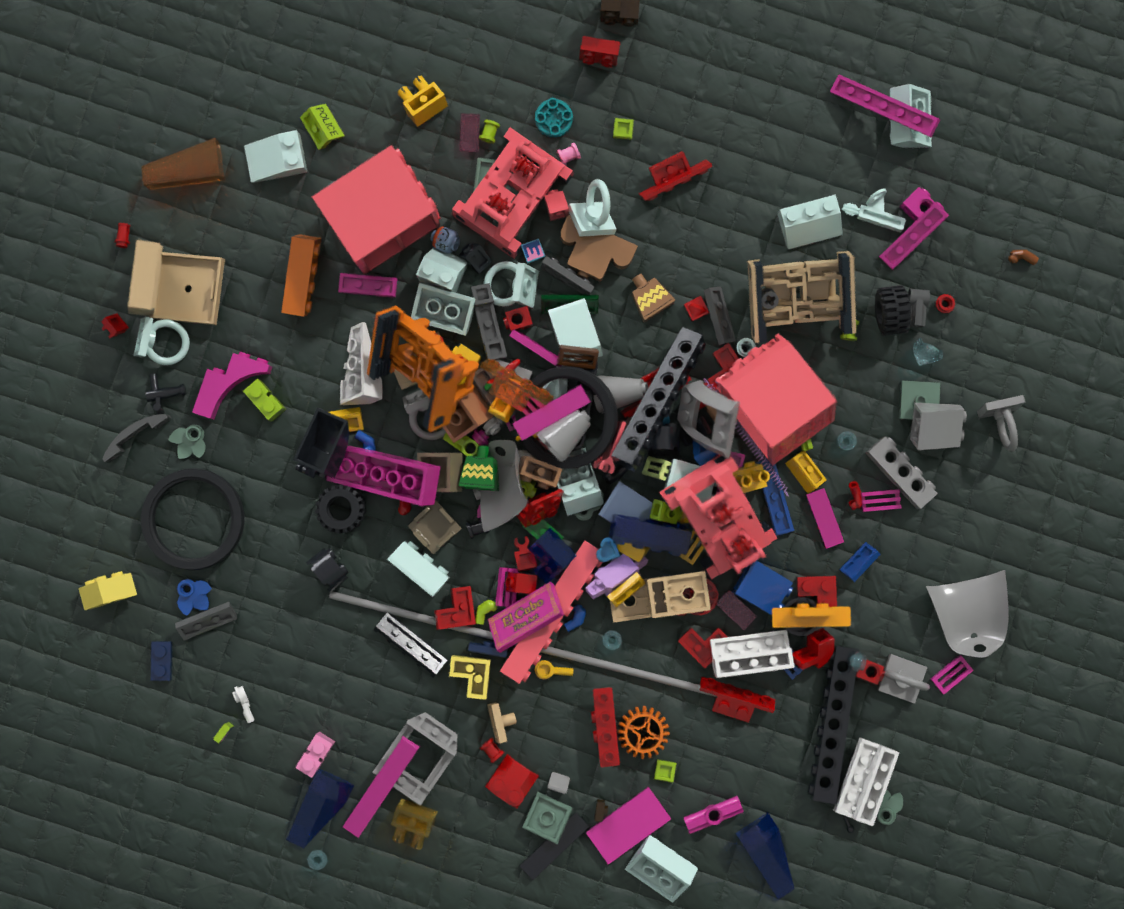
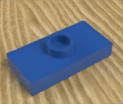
M865 542L839 570L855 582L881 554Z

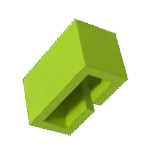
M258 378L243 391L267 420L271 422L286 410L281 402L272 395L273 393Z

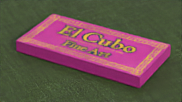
M552 582L547 583L488 619L496 650L500 653L564 616L554 584Z

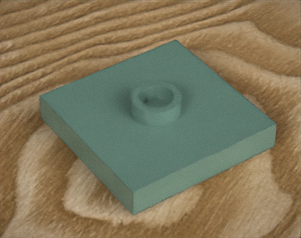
M901 381L899 419L913 420L914 403L939 404L940 383Z
M537 792L522 828L558 844L573 811V807L541 792Z

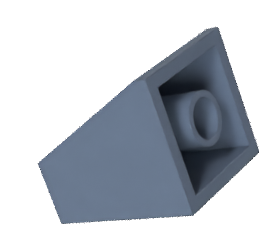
M619 481L598 516L636 539L639 536L643 538L648 530L646 527L649 520L652 522L654 520L649 518L653 503Z

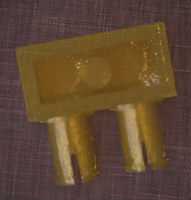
M401 799L396 807L391 823L392 826L396 827L392 840L396 842L399 837L398 843H403L406 832L410 831L414 833L410 846L415 848L417 844L416 849H422L425 837L428 838L433 829L438 811Z

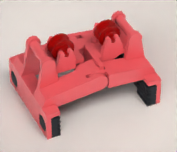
M718 455L659 492L671 510L680 506L708 554L699 562L711 579L731 568L737 574L741 573L743 568L759 558H765L766 555L762 549L777 539L774 531L765 521L759 522L732 473L739 468L731 456L730 458H725ZM716 483L721 492L702 503L696 494Z

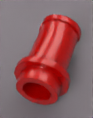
M118 223L117 239L114 241L116 247L128 248V245H130V241H128L130 224Z

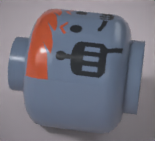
M441 226L431 234L430 240L434 249L446 254L455 252L458 249L460 238L456 231Z

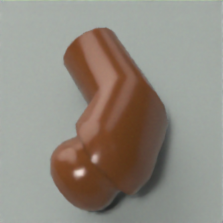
M1013 250L1008 258L1011 263H1018L1019 259H1024L1032 265H1035L1039 260L1036 255L1028 250Z

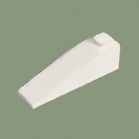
M365 322L351 327L347 346L349 358L347 363H344L343 368L346 369L345 380H341L340 405L371 404L382 399V379L379 377V379L373 380L367 375L371 340Z

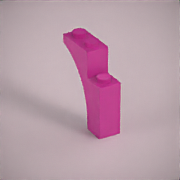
M240 351L239 354L233 353L226 374H224V370L215 367L213 371L207 369L192 413L214 420L223 399L237 384L253 376L270 374L272 366L268 365L267 360L257 358L256 361L250 359L249 354Z

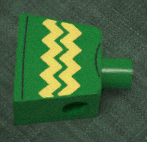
M478 446L477 456L466 457L459 480V487L499 491L498 461L488 457L489 447Z

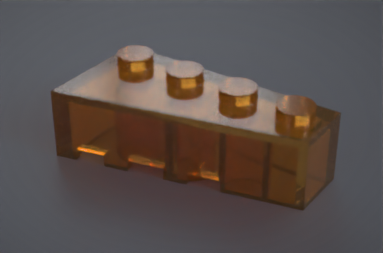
M216 138L141 166L143 185L149 190L224 180L220 143Z

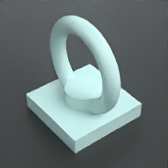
M595 179L588 187L586 203H570L568 206L569 214L580 237L615 235L617 230L609 214L610 195L608 188L602 180ZM597 187L601 191L603 202H594V194Z
M509 261L499 262L488 270L483 284L490 283V287L492 278L498 271L510 269L516 273L512 284L513 295L506 299H500L492 292L493 304L497 306H510L518 303L528 308H534L539 275L538 270L525 263L515 264Z
M142 318L133 356L141 358L147 354L151 360L161 365L176 364L186 356L190 341L187 331L181 324L169 319L158 320L153 323L154 318ZM170 327L180 334L182 346L176 355L165 358L153 351L156 330L159 328Z

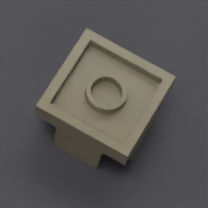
M437 500L434 505L426 507L408 525L413 534L432 554H435L462 529Z

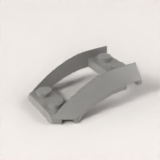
M699 380L682 387L677 420L696 443L725 458H730L740 402L727 399L726 396L705 386L704 381ZM700 401L717 409L712 440L696 430Z
M426 712L406 722L373 771L376 775L379 773L401 738L404 736L408 739L414 729L443 748L445 753L424 783L404 770L393 786L420 806L457 751V734Z

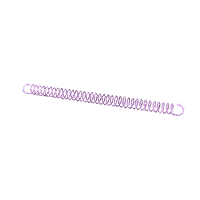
M749 439L745 444H747L748 442L752 441L747 447H749L750 445L754 444V445L750 448V450H751L752 448L756 447V448L752 451V453H753L754 451L758 450V451L754 454V456H755L756 454L760 453V452H759L760 449H757L758 446H755L756 443H753V440H750V439Z

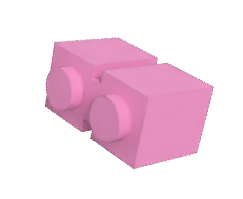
M318 732L297 764L296 769L313 778L336 741Z

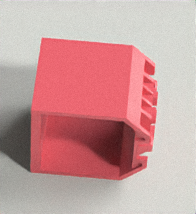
M779 334L775 336L776 341L772 339L759 348L754 347L748 352L747 357L736 360L732 364L733 367L729 369V372L715 379L718 385L716 390L719 394L726 396L727 399L740 402L737 414L738 422H741L740 425H743L747 434H749L772 466L834 422L837 402L792 344Z

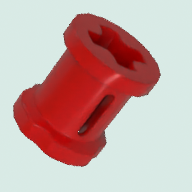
M493 737L479 748L487 754L491 763L495 762L505 753L494 743Z

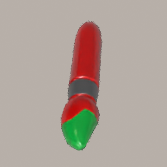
M520 359L512 361L493 379H490L485 385V390L496 387L500 381L519 366Z

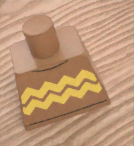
M641 273L632 279L637 289L631 295L643 322H646L674 304L675 299L656 278L647 282Z

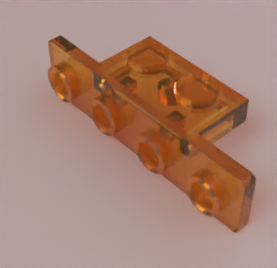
M486 359L480 365L481 368L496 376L489 393L521 412L525 410L530 397L544 405H548L554 398L546 389L538 388L533 385L532 381L523 379L516 375L515 371L502 367L496 360Z

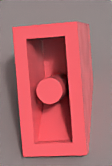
M551 190L547 192L544 200L550 221L567 217L569 215V208L563 191Z

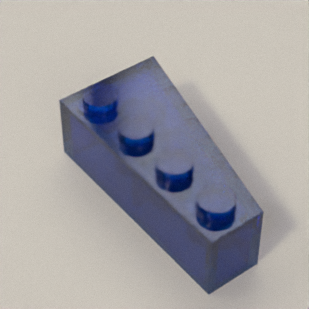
M613 514L609 537L615 544L625 545V543H630L632 547L643 549L644 546L651 547L650 550L662 553V550H666L674 556L687 555L692 531L685 525L678 524L676 526L668 522H662V525H658V522L654 520L643 519L642 522L637 517Z

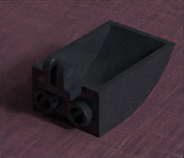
M317 407L293 459L299 462L295 469L312 478H315V475L325 479L327 476L335 478L348 446V421Z

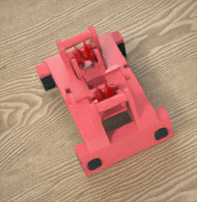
M509 128L503 136L509 143L465 204L460 200L457 201L452 208V216L515 259L521 250L522 244L515 239L519 231L555 180L559 177L568 183L574 172L521 134ZM507 184L519 192L517 196L505 188ZM482 212L499 222L498 227L480 216Z

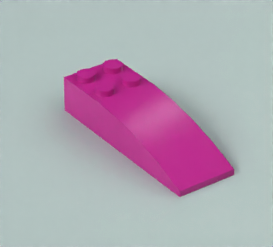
M347 446L344 459L335 478L327 476V481L420 506L434 505L441 467L396 455Z

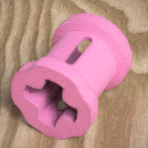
M572 143L566 149L557 150L560 161L564 165L576 158H581L575 143Z

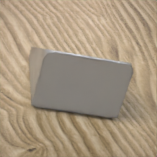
M552 772L548 782V789L566 794L570 778Z

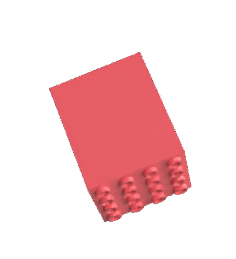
M392 145L312 196L364 275L440 226L439 219L441 218L436 208L437 206L431 197L428 198L424 186L420 181H417L414 171L410 165L406 164L398 148L395 150Z

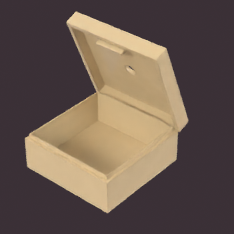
M137 240L128 313L150 316V318L159 320L169 319L179 322L217 325L225 259L162 252L163 246H160V243ZM190 285L192 290L186 292L185 288Z

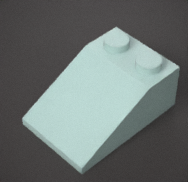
M297 130L279 133L244 146L251 183L307 172L301 136Z

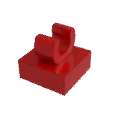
M117 313L107 316L101 321L103 324L102 330H108L111 333L108 336L109 338L125 333L129 328Z

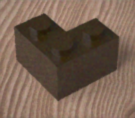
M601 0L600 22H604L605 25L621 23L629 27L634 26V24L638 25L640 0Z

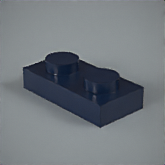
M152 641L151 681L172 680V641Z

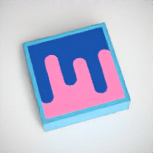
M539 239L521 245L527 264L545 258Z

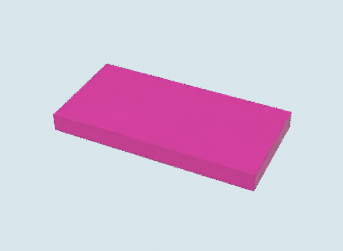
M648 786L609 814L607 818L605 817L603 822H598L587 830L586 834L609 865L671 820V817Z

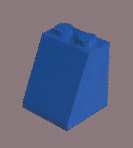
M756 560L745 567L732 593L772 615V608L783 607L781 602L784 597L788 598L792 592L793 587L791 585L793 582Z

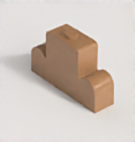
M570 215L567 216L561 229V241L567 246L575 245L567 266L578 272V276L585 279L590 277L601 282L611 261H613L614 266L618 269L627 268L631 264L638 247L615 235L580 237Z

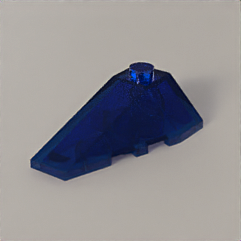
M319 769L313 778L286 840L304 848L347 803L355 785Z
M767 812L738 831L736 835L779 900L795 888L779 828Z

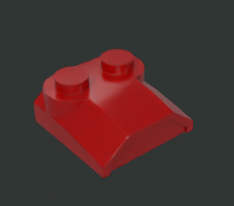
M507 754L485 787L509 805L518 808L539 775L530 771Z

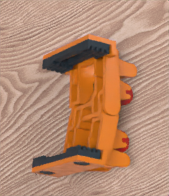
M394 306L376 313L367 375L376 380V378L379 379V377L388 375L389 372L393 373L396 369L411 382H417L418 387L430 399L428 410L425 411L423 426L429 432H432L450 424L451 416L456 410L457 401L473 392L475 371L478 370L479 364L474 360L468 361V359L462 357V354H453L444 344V340L440 335H437L435 331L427 329L430 324L427 318L414 320L399 307ZM399 336L405 339L408 343L398 345ZM466 377L465 383L458 385V383Z

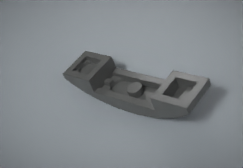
M490 283L472 286V298H476L474 306L476 320L487 360L492 361L506 358V349L499 330Z
M158 414L131 424L111 442L102 458L103 461L107 463L112 462L125 452L121 445L149 425L157 430L171 420V416Z

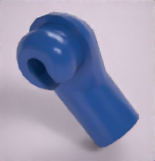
M358 430L354 438L363 443L364 449L376 451L374 439Z
M582 605L574 606L573 619L564 623L568 632L584 623L586 610Z

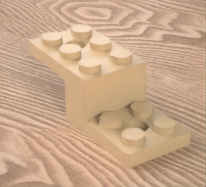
M705 571L643 579L645 585L632 594L635 598V603L632 606H627L623 602L618 607H615L610 601L613 623L711 610ZM688 587L694 591V595L690 599H686L683 596L684 589Z

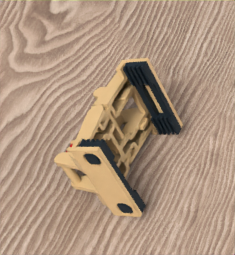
M849 251L837 252V259L792 262L763 266L760 260L748 261L751 336L755 343L767 342L766 327L793 324V322L839 320V328L844 334L856 333L854 256ZM835 279H839V296L836 294ZM761 286L773 289L778 296L779 303L775 308L767 309L762 305ZM800 286L801 298H796V287ZM768 295L766 298H767V301H770L771 298H770V296ZM823 299H827V301H816V302H813V300H823Z

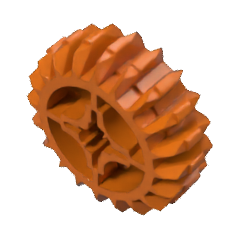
M637 706L635 707V714L628 710L630 717L622 716L626 722H619V725L624 728L617 729V733L623 734L618 737V740H625L621 744L622 748L629 746L626 753L629 754L634 750L633 757L636 758L639 752L641 759H644V753H647L648 757L652 758L651 751L654 750V753L658 755L659 752L656 748L659 747L664 750L665 747L661 742L668 743V739L663 738V736L670 735L668 731H664L669 725L662 724L666 720L665 717L658 719L661 714L660 711L653 715V707L649 709V712H646L647 708L643 706L642 712H640ZM646 717L641 725H631V722L636 718ZM651 719L658 724L659 735L650 730ZM646 726V731L649 734L641 738L640 732H638V730L645 728ZM628 730L637 734L636 745L629 741ZM645 740H656L651 746L641 748Z

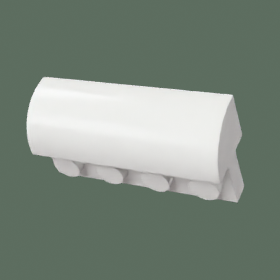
M787 630L710 640L712 666L716 678L794 668Z
M859 737L833 811L873 826L899 752Z

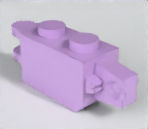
M625 554L612 559L611 563L605 567H600L596 571L595 579L586 587V592L592 599L604 593L608 596L636 572L640 575L639 570L647 564L648 559L644 557L640 562L636 561L634 563V560Z

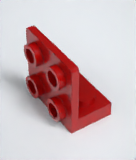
M583 36L579 60L585 64L600 63L602 66L609 68L617 66L620 42Z
M559 489L548 495L546 492H543L532 499H528L526 507L516 515L524 527L536 525L541 520L556 515L563 490Z

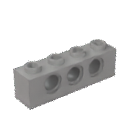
M886 436L882 437L865 454L897 489H900V492L916 509L923 508L938 494L935 491L936 487L931 481H926L921 476L923 473L917 466L913 467L908 462L910 460L904 452L900 453L897 450V444L890 437L888 439ZM888 452L894 456L892 463L887 462L885 459ZM901 466L907 471L905 477H901L898 473ZM913 481H917L919 483L920 487L918 491H914L912 489L911 485Z

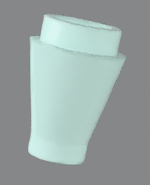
M743 338L737 344V352L741 356L747 357L748 352L756 347L753 340ZM743 346L747 347V352H744V350L742 349Z

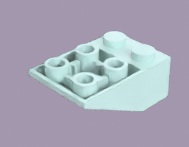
M586 448L573 451L569 456L584 454L587 452ZM591 463L579 468L562 469L557 486L558 489L563 490L562 501L567 516L604 504Z

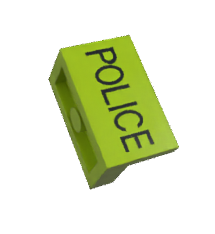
M326 104L309 107L300 117L319 150L324 149L332 140L345 136Z

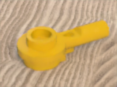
M541 660L535 666V674L540 679H548L553 674L573 676V668L553 667L549 661Z

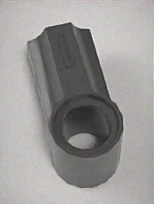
M909 289L910 326L925 327L926 308L930 301V291Z

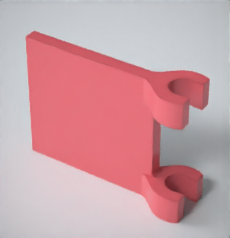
M618 421L614 439L602 456L593 462L592 468L597 469L598 465V469L602 470V472H607V470L610 474L614 472L615 465L611 455L620 441L626 422Z

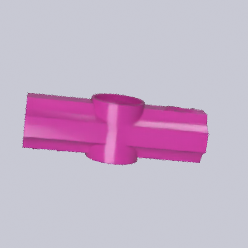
M735 796L715 805H709L705 809L683 818L691 834L708 826L718 825L721 821L744 811L738 796ZM712 810H716L719 813L716 819L708 817Z

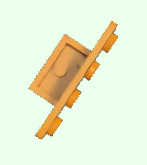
M818 603L817 607H809V604H797V607L772 608V627L851 626L850 607H829L828 603Z

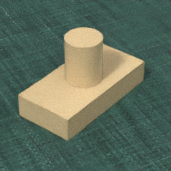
M499 703L487 704L495 741L497 743L507 742L504 727L516 724L515 714L510 713L501 716Z

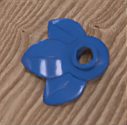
M190 579L182 580L177 586V592L180 595L177 604L180 611L187 616L193 607L199 610H208L209 600L206 594L212 590L211 586L201 580L196 582ZM186 585L190 586V592L184 590Z

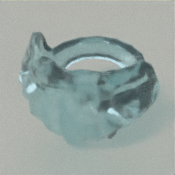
M921 337L913 345L914 356L920 366L939 361L943 358L942 350H938L931 344L923 343Z

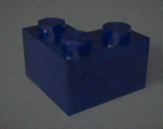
M551 528L528 548L542 562L534 572L546 584L556 577L577 556Z

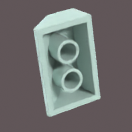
M912 84L890 88L889 97L931 115L930 90ZM890 120L891 145L901 148L932 147L930 137Z
M836 194L783 208L777 213L787 250L843 235L841 212Z
M419 283L411 318L414 320L427 318L430 321V326L466 336L472 321L476 298Z
M404 541L387 560L432 597L435 596L450 578L447 575L449 572L441 565L439 567L435 566L432 563L434 560L428 554L422 555L417 551L419 547L412 541L409 543Z
M649 835L640 845L625 870L673 903L691 885L698 868L662 844L658 839Z

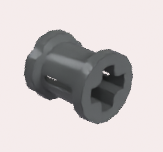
M764 288L761 290L762 305L767 309L775 308L779 303V298L773 289ZM768 295H769L770 298H771L770 301H767V298H766V297H767Z

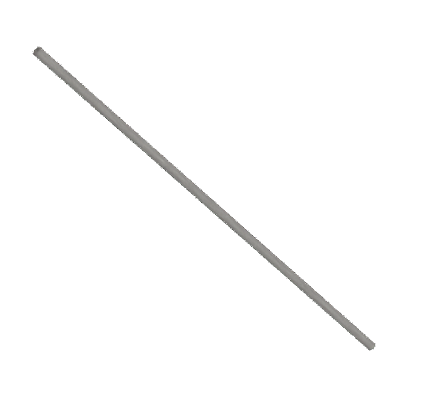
M331 591L329 595L330 599L436 625L435 617L334 591ZM471 626L447 628L494 640L492 632ZM549 646L547 649L542 648L540 651L541 653L716 697V695L700 691V685Z

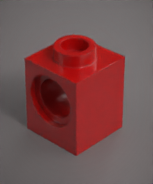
M527 306L505 312L506 318H503L506 329L510 328L511 332L512 330L519 331L533 326ZM516 315L523 318L522 323L518 325L512 322V318Z
M508 572L505 581L506 591L531 594L536 591L537 575Z
M859 657L856 676L878 685V682H881L885 675V671H883L884 666ZM872 666L874 668V674L868 677L866 675V669Z

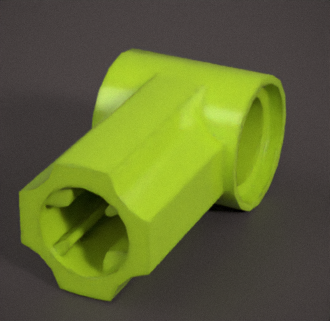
M445 433L443 440L458 449L465 456H477V448L480 445L466 435L453 443L448 434ZM469 444L476 446V450L472 454H468L466 451Z

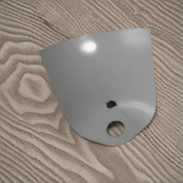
M512 440L491 441L488 446V457L498 461L499 491L481 490L480 509L484 532L511 520L526 507L528 502L520 485L519 452L516 443ZM495 447H502L506 452L505 456L498 455Z
M1005 570L968 581L940 586H926L946 641L953 651L966 656L984 658L1001 647L1006 638L1009 620ZM976 633L978 637L971 638V634ZM981 644L986 647V650L984 652H976L974 646Z

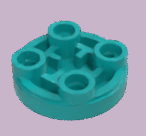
M550 98L541 103L536 110V126L547 137H561L572 126L573 114L571 108L562 100Z

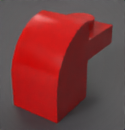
M824 628L807 635V647L792 653L793 662L802 670L813 665L818 669L829 661L834 652V637Z

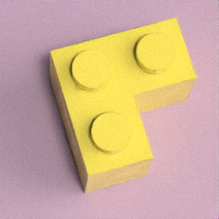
M123 571L111 574V578H106L105 575L86 581L85 586L78 588L84 610L137 595L131 573L123 574Z
M451 656L449 676L469 678L467 698L487 699L491 659Z

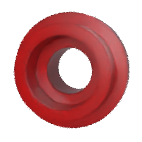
M943 294L936 300V308L941 313H949L955 307V300L951 295ZM942 301H946L948 306L943 307Z

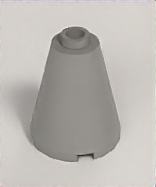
M597 376L611 391L617 409L643 399L648 390V384L644 383L643 379ZM593 395L598 412H602L603 414L604 412L599 398L597 397V395Z
M576 410L542 429L536 435L545 443L555 457L563 463L591 425L589 422L591 418L584 410L581 412Z

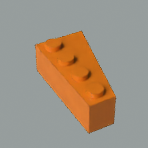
M300 234L292 236L281 313L305 317L308 315V312H311L312 301L310 299L315 289L314 277L317 273V261L322 238Z

